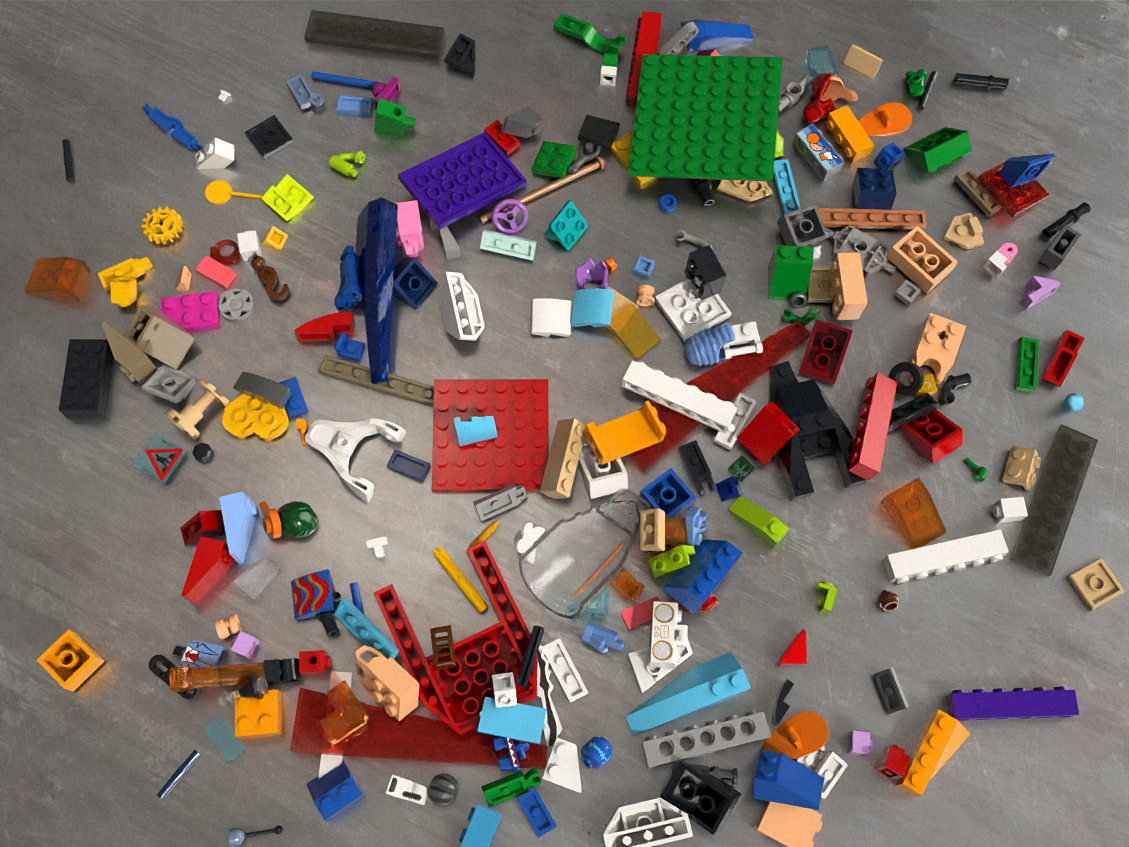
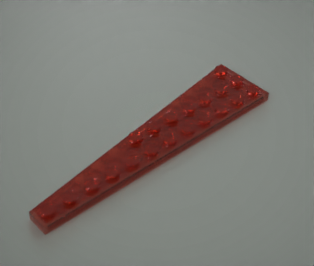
M796 321L778 331L775 335L764 339L761 342L763 353L757 354L753 352L734 356L729 361L717 365L685 384L696 386L704 393H711L717 399L730 402L806 340L811 333L799 321ZM653 401L651 406L656 408L657 417L660 422L664 423L666 435L663 441L628 455L645 472L703 423Z
M300 688L290 747L292 753L499 766L498 758L508 756L507 749L495 751L493 739L498 737L495 735L480 733L473 729L460 735L443 721L410 713L398 721L394 716L388 715L385 707H376L364 702H355L343 697H334L305 688ZM512 739L514 746H516L515 739ZM522 741V743H529L530 748L525 751V759L520 760L519 753H516L519 768L546 769L547 746Z

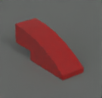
M352 311L328 314L296 328L295 335L298 341L335 340L336 333H354L355 319Z
M1069 330L1064 331L1049 360L1042 379L1061 387L1085 338Z

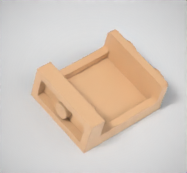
M767 801L754 831L761 835L764 834L786 847H813L814 842L812 838L815 833L818 834L823 822L820 821L822 815L812 809Z

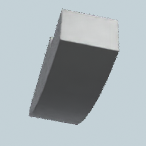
M242 372L233 386L237 391L265 404L270 403L280 409H283L292 394L289 387L248 372Z

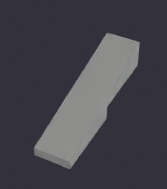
M428 216L431 231L438 230L439 228ZM448 227L440 229L439 233L446 259L450 260L461 257L460 248Z

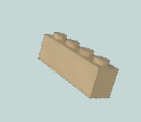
M575 418L558 420L540 488L541 493L552 499L570 497L586 427L585 424Z

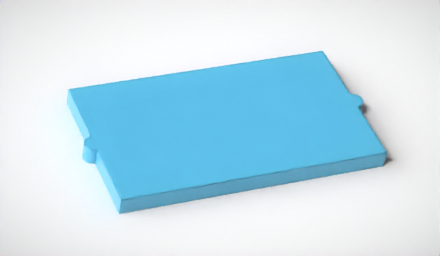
M485 697L482 712L479 713L481 718L478 732L540 744L542 729H545L546 709L517 703L515 706L496 708L495 699Z

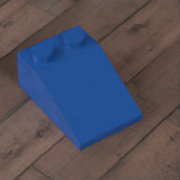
M761 750L754 777L753 798L819 810L824 777L782 753Z

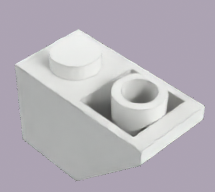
M214 138L196 153V169H220L227 167L234 161V145Z

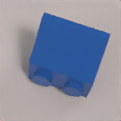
M342 760L339 766L318 779L316 777L306 784L313 802L325 821H330L365 797L344 760Z

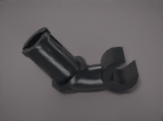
M968 373L958 376L949 375L943 385L942 394L938 398L941 405L946 404V398L949 404L954 402L955 395L951 390L971 384L970 375Z
M333 592L334 608H337L341 600L335 602V599L341 597L339 592ZM333 610L321 612V616L318 618L319 622H322L328 637L335 636L340 632L333 618Z

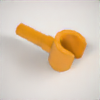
M297 418L295 428L301 429L302 446H306L305 435L308 429V422L305 419Z

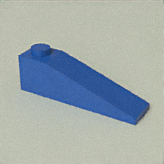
M698 19L681 22V28L689 22H694L699 29L698 34L687 44L688 51L754 40L750 25Z

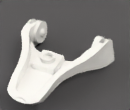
M370 418L359 422L316 420L308 429L305 435V442L323 453L332 462L339 476L349 489L368 504L374 495L373 490L375 487L366 478L351 476L348 466L354 449L365 436L380 433L390 441L402 442L407 431L392 422L377 418Z

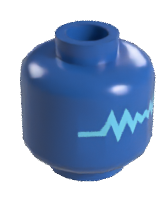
M593 737L581 748L583 756L581 760L588 768L600 769L611 759L612 746L604 737Z

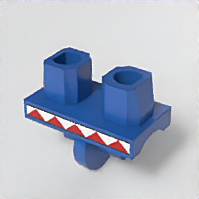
M500 736L494 738L495 751L507 749L508 756L498 758L500 770H513V773L518 772L520 766L516 753H519L520 760L525 759V751L530 748L529 743L515 740L516 746H514L510 738Z

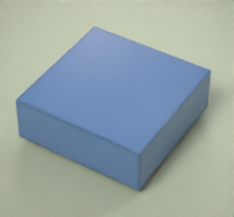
M639 255L632 273L649 279L656 262Z

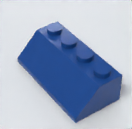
M703 539L695 549L696 554L689 556L690 564L678 569L663 587L665 592L694 614L698 612L743 554V552L726 540Z

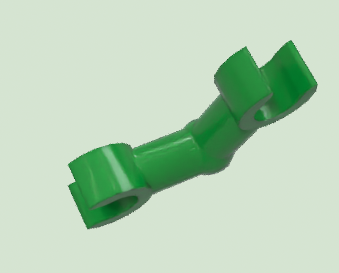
M812 305L803 317L794 315L791 309L786 308L784 313L788 314L789 317L782 315L781 320L783 322L792 321L800 326H805L809 320L818 318L820 311L816 314L812 313L811 311L814 308V305Z

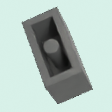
M1065 225L1039 261L1055 270L1065 259L1081 234Z

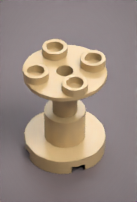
M202 378L196 382L205 393L193 405L188 403L180 413L172 408L165 413L179 429L187 431V435L194 440L200 435L194 426L202 419V412L209 404L215 400L223 407H227L229 403L226 397L215 392L216 388L210 382H206Z

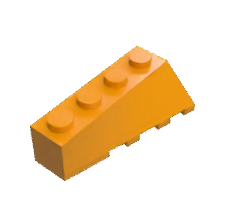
M941 710L932 712L909 757L906 774L903 778H899L896 786L913 797L922 796L928 782L966 740L970 733L958 720Z

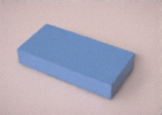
M339 95L336 111L338 114L372 116L374 101L373 98Z

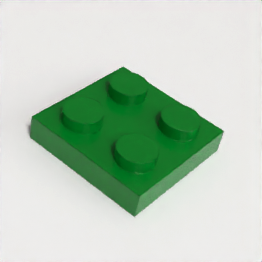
M543 141L531 168L532 173L565 179L568 172L567 169L571 165L577 151L576 147Z

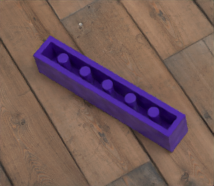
M1066 686L1053 687L1054 690H1046V687H1035L1033 691H1026V688H1013V692H1006L1005 688L992 689L993 692H985V689H974L972 693H965V690H952V694L945 696L948 715L958 721L1069 718L1079 715L1075 690H1067Z

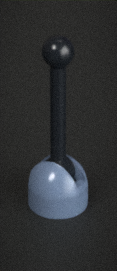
M278 825L273 829L245 833L240 828L229 829L230 847L240 845L246 837L271 833L281 834L283 828Z

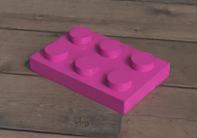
M217 291L160 298L161 313L186 331L220 327Z

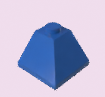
M1055 154L1020 156L1014 159L1009 158L1003 163L1004 166L999 173L1010 188L1036 180L1056 156Z

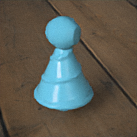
M1076 393L1069 394L1064 399L1065 408L1072 412L1079 411L1084 405L1082 396Z

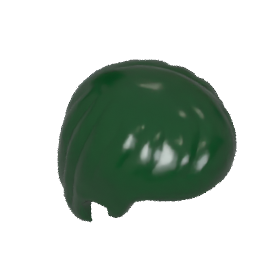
M293 501L284 504L277 511L281 522V535L293 539L304 538L311 535L318 526L317 515L307 503Z

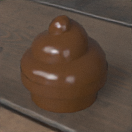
M883 590L878 603L884 611H892L899 606V598L895 593Z

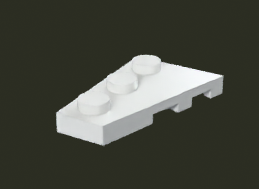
M679 636L674 638V640L679 641ZM688 639L687 647H676V650H680V662H676L675 668L693 654ZM651 646L628 653L641 694L673 670L671 668L650 667Z

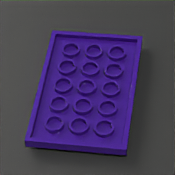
M486 132L398 174V180L412 197L417 200L418 204L439 230L527 184V180Z

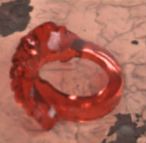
M221 240L215 246L210 247V257L224 265L234 264L238 262L240 256L238 245L232 240ZM225 245H231L234 247V251L228 256H222L219 252L220 248Z

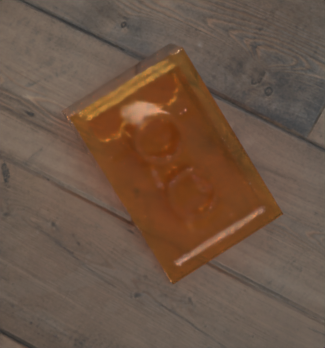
M70 257L37 259L25 292L79 303L91 270L84 260Z
M919 477L886 495L880 502L911 549L923 547L947 533L933 499Z

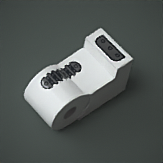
M392 774L386 794L425 805L429 788Z

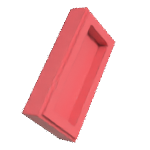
M207 255L195 269L197 273L226 289L237 276L235 271Z
M658 596L620 612L628 631L652 622L653 602H660Z

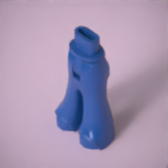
M348 245L340 257L342 261L340 263L341 281L339 291L334 299V305L338 309L355 308L357 302L362 300V292L357 277L359 261L357 260L356 253L353 251V246Z

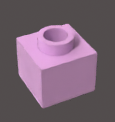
M240 631L239 635H236L232 640L231 651L250 660L260 641Z
M853 730L848 733L847 754L866 756L869 754V751H872L873 740L870 738L869 732Z

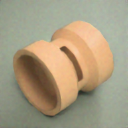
M237 614L230 615L225 620L221 618L215 621L216 630L221 640L228 638L231 634L238 635L242 631Z

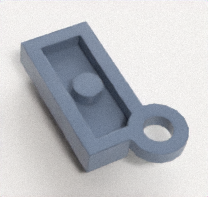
M302 74L286 80L287 86L302 110L311 105L318 107L324 103L323 96L319 93L313 94ZM315 98L320 99L318 102L314 101Z

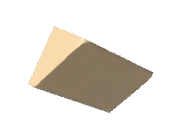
M852 45L844 60V64L870 78H874L883 59L856 45Z
M659 508L640 510L641 551H665V512Z

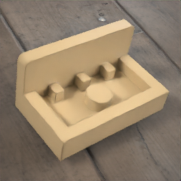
M1012 446L1002 478L1004 483L1022 485L1025 490L1030 491L1031 485H1034L1036 480L1035 470L1039 468L1041 462L1036 449Z

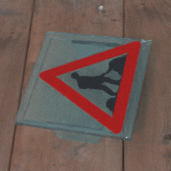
M154 433L132 466L166 483L187 450Z

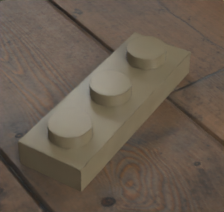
M969 167L954 177L957 184L988 217L1001 210L1004 206Z

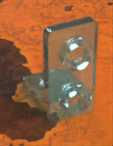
M601 589L600 594H596V607H599V609L567 607V614L571 615L572 618L591 616V619L602 620L603 617L608 615L609 589Z

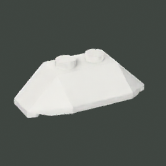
M445 272L439 302L446 332L459 340L475 341L485 328L478 295L464 279L465 277L462 273Z
M656 798L619 807L606 828L603 837L606 847H652L693 837L687 813L662 798Z

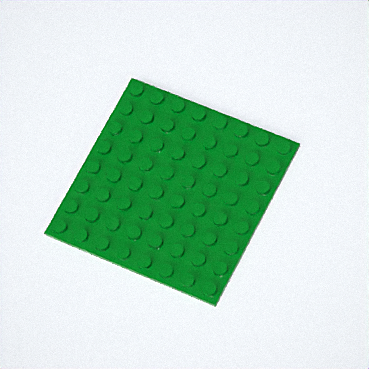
M643 54L628 176L773 182L783 57Z

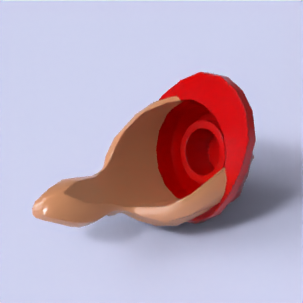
M833 73L820 74L813 81L812 92L820 102H825L830 98L832 101L838 98L846 101L858 100L857 94L853 90L846 89L842 80L834 76Z

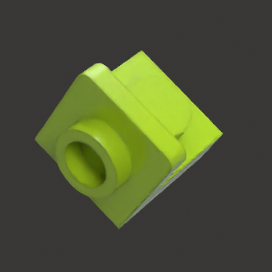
M822 581L815 585L814 590L823 593L818 603L821 606L819 613L828 615L832 610L838 588L833 587V584Z

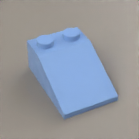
M244 491L219 497L229 554L239 564L244 562L256 522L255 514H257L255 502L252 503L251 497H247Z

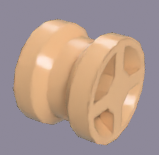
M650 285L637 287L636 293L638 297L636 298V303L640 306L653 305L655 302L653 297L655 288Z

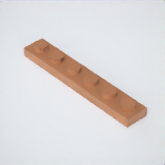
M818 208L825 227L845 228L851 225L855 228L911 230L916 226L921 230H925L927 227L926 212L922 210Z

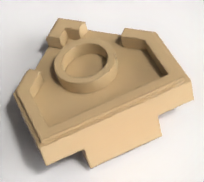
M972 213L955 216L943 238L948 242L952 241L960 245L965 250L981 247L985 243L981 236L984 232L977 217L972 216Z

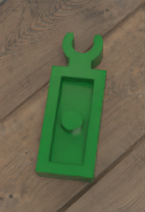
M537 768L530 769L525 775H523L522 771L481 786L488 807L529 792L527 788L529 786L536 787L542 784Z

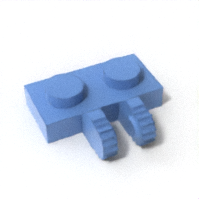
M692 507L687 513L685 521V545L693 546L694 549L701 543L702 534L700 532H705L707 524L703 522L707 518V512L701 511L700 508Z

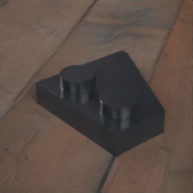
M460 33L446 55L444 62L474 77L475 40Z
M789 361L770 368L768 404L773 402L776 405L777 387L799 383Z

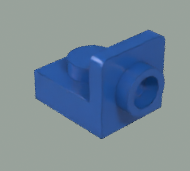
M891 143L882 148L874 162L882 169L889 170L906 153L897 145Z
M341 333L340 338H337L334 344L338 356L356 362L360 361L366 347L363 342L347 338L345 333Z

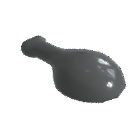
M587 142L583 143L579 148L578 160L568 167V172L575 175L585 162L591 161L599 155L601 146Z

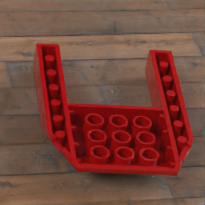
M486 541L468 548L467 553L500 622L454 644L457 667L435 670L433 654L425 657L392 584L374 592V596L407 670L419 683V697L423 706L460 735L479 726L481 718L479 713L482 712L485 697L495 699L492 675L513 672L517 703L524 704L537 697L538 652L527 687H521L516 684L531 634ZM445 648L438 651V653L449 652L450 650ZM450 656L440 657L439 661L449 660L451 658Z

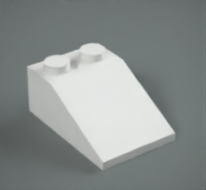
M583 441L578 465L590 498L593 499L628 490L627 471L621 459L618 458L600 465L589 441Z

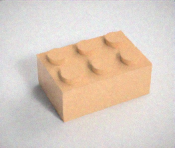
M918 226L894 245L887 256L894 265L925 293L930 292L949 275L958 263Z
M860 252L837 253L835 260L832 261L831 268L828 269V280H831L832 285L830 287V296L834 299L832 311L833 314H836V320L859 319L868 304Z

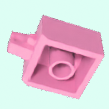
M415 200L395 203L396 210L393 211L398 246H402L403 252L406 253L407 257L418 256V251H422L425 247L418 202Z

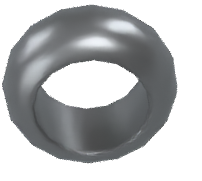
M800 291L794 292L790 296V303L796 307L803 306L807 301V296ZM797 297L803 298L801 301L794 300Z

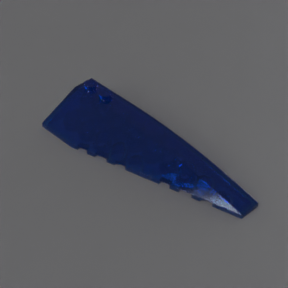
M382 197L368 202L358 216L355 250L357 260L359 261V284L362 292V308L371 381L374 385L388 382L398 210L397 204Z

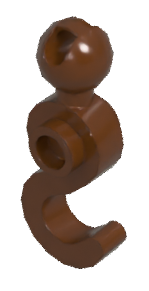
M254 257L251 260V266L255 270H259L258 278L266 286L268 296L275 301L284 300L289 294L288 284H284L280 292H273L278 280L275 269L270 266L265 267V259L263 257Z

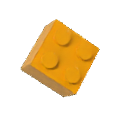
M70 629L37 659L64 689L72 692L105 661L78 633Z
M277 689L266 690L263 699L241 697L239 693H235V737L249 739L283 735L282 692Z

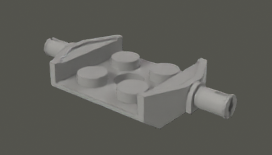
M851 225L836 233L826 228L829 238L833 241L832 257L835 254L837 255V253L860 252L862 269L867 272L865 276H870L880 270V268L891 274L894 273L896 267L887 263V245ZM862 245L864 246L865 250L860 251L857 249L856 246Z

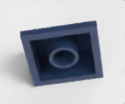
M403 257L381 284L394 297L416 310L438 282L415 257Z

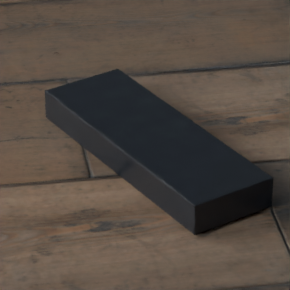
M926 393L892 409L888 432L939 409V404L929 393Z

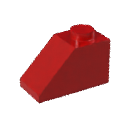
M221 510L199 511L180 527L185 546L198 543L201 536L213 538L225 529Z
M897 745L886 746L873 769L891 780L903 778L906 774L909 756L904 754L905 751Z

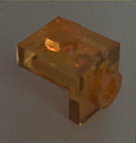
M621 568L609 582L624 599L630 601L639 598L642 590L645 588L643 583L637 582L625 568Z

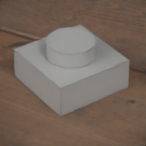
M906 279L894 295L907 305H910L921 289Z

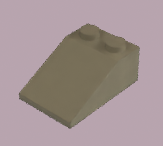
M103 321L101 324L114 359L119 364L117 368L124 373V376L132 383L136 381L141 385L157 368L143 351L107 322Z

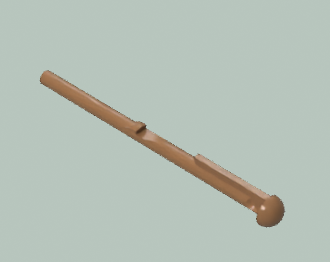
M596 157L595 161L580 167L575 175L568 173L565 179L555 180L516 200L524 204L597 168L602 170L605 167V160L602 157ZM513 204L504 205L503 207L500 208V210H499L498 212H502V210H503L505 207H507V206L514 207L515 205H513ZM493 211L479 217L482 224L492 219Z

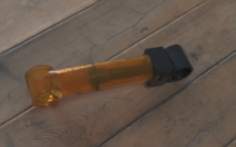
M299 659L264 660V662L194 668L189 666L174 667L170 669V691L182 692L197 688L244 685L253 675L259 676L264 685L279 684V682H297L301 680Z

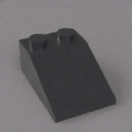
M680 760L660 797L687 813L691 820L712 835H715L723 828L741 793L724 781Z

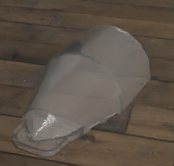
M620 489L612 497L590 506L589 510L582 513L577 512L574 514V517L558 521L519 558L520 575L526 587L543 606L556 615L568 619L579 617L619 576L640 528V510L650 509V504L631 490Z

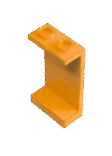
M648 400L645 402L643 409L598 426L595 425L594 421L588 423L584 432L600 465H603L663 441L666 435V427L663 422H660L657 417L656 408L651 406Z

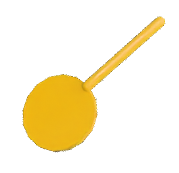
M222 180L211 182L205 189L207 200L214 204L226 202L230 199L231 195L259 199L264 196L232 192L231 186Z

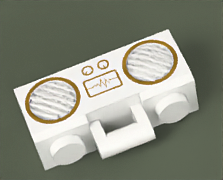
M653 602L650 667L674 669L676 662H680V650H676V647H687L688 626L677 625V622H681L682 610H678V603ZM674 631H679V641L674 640Z

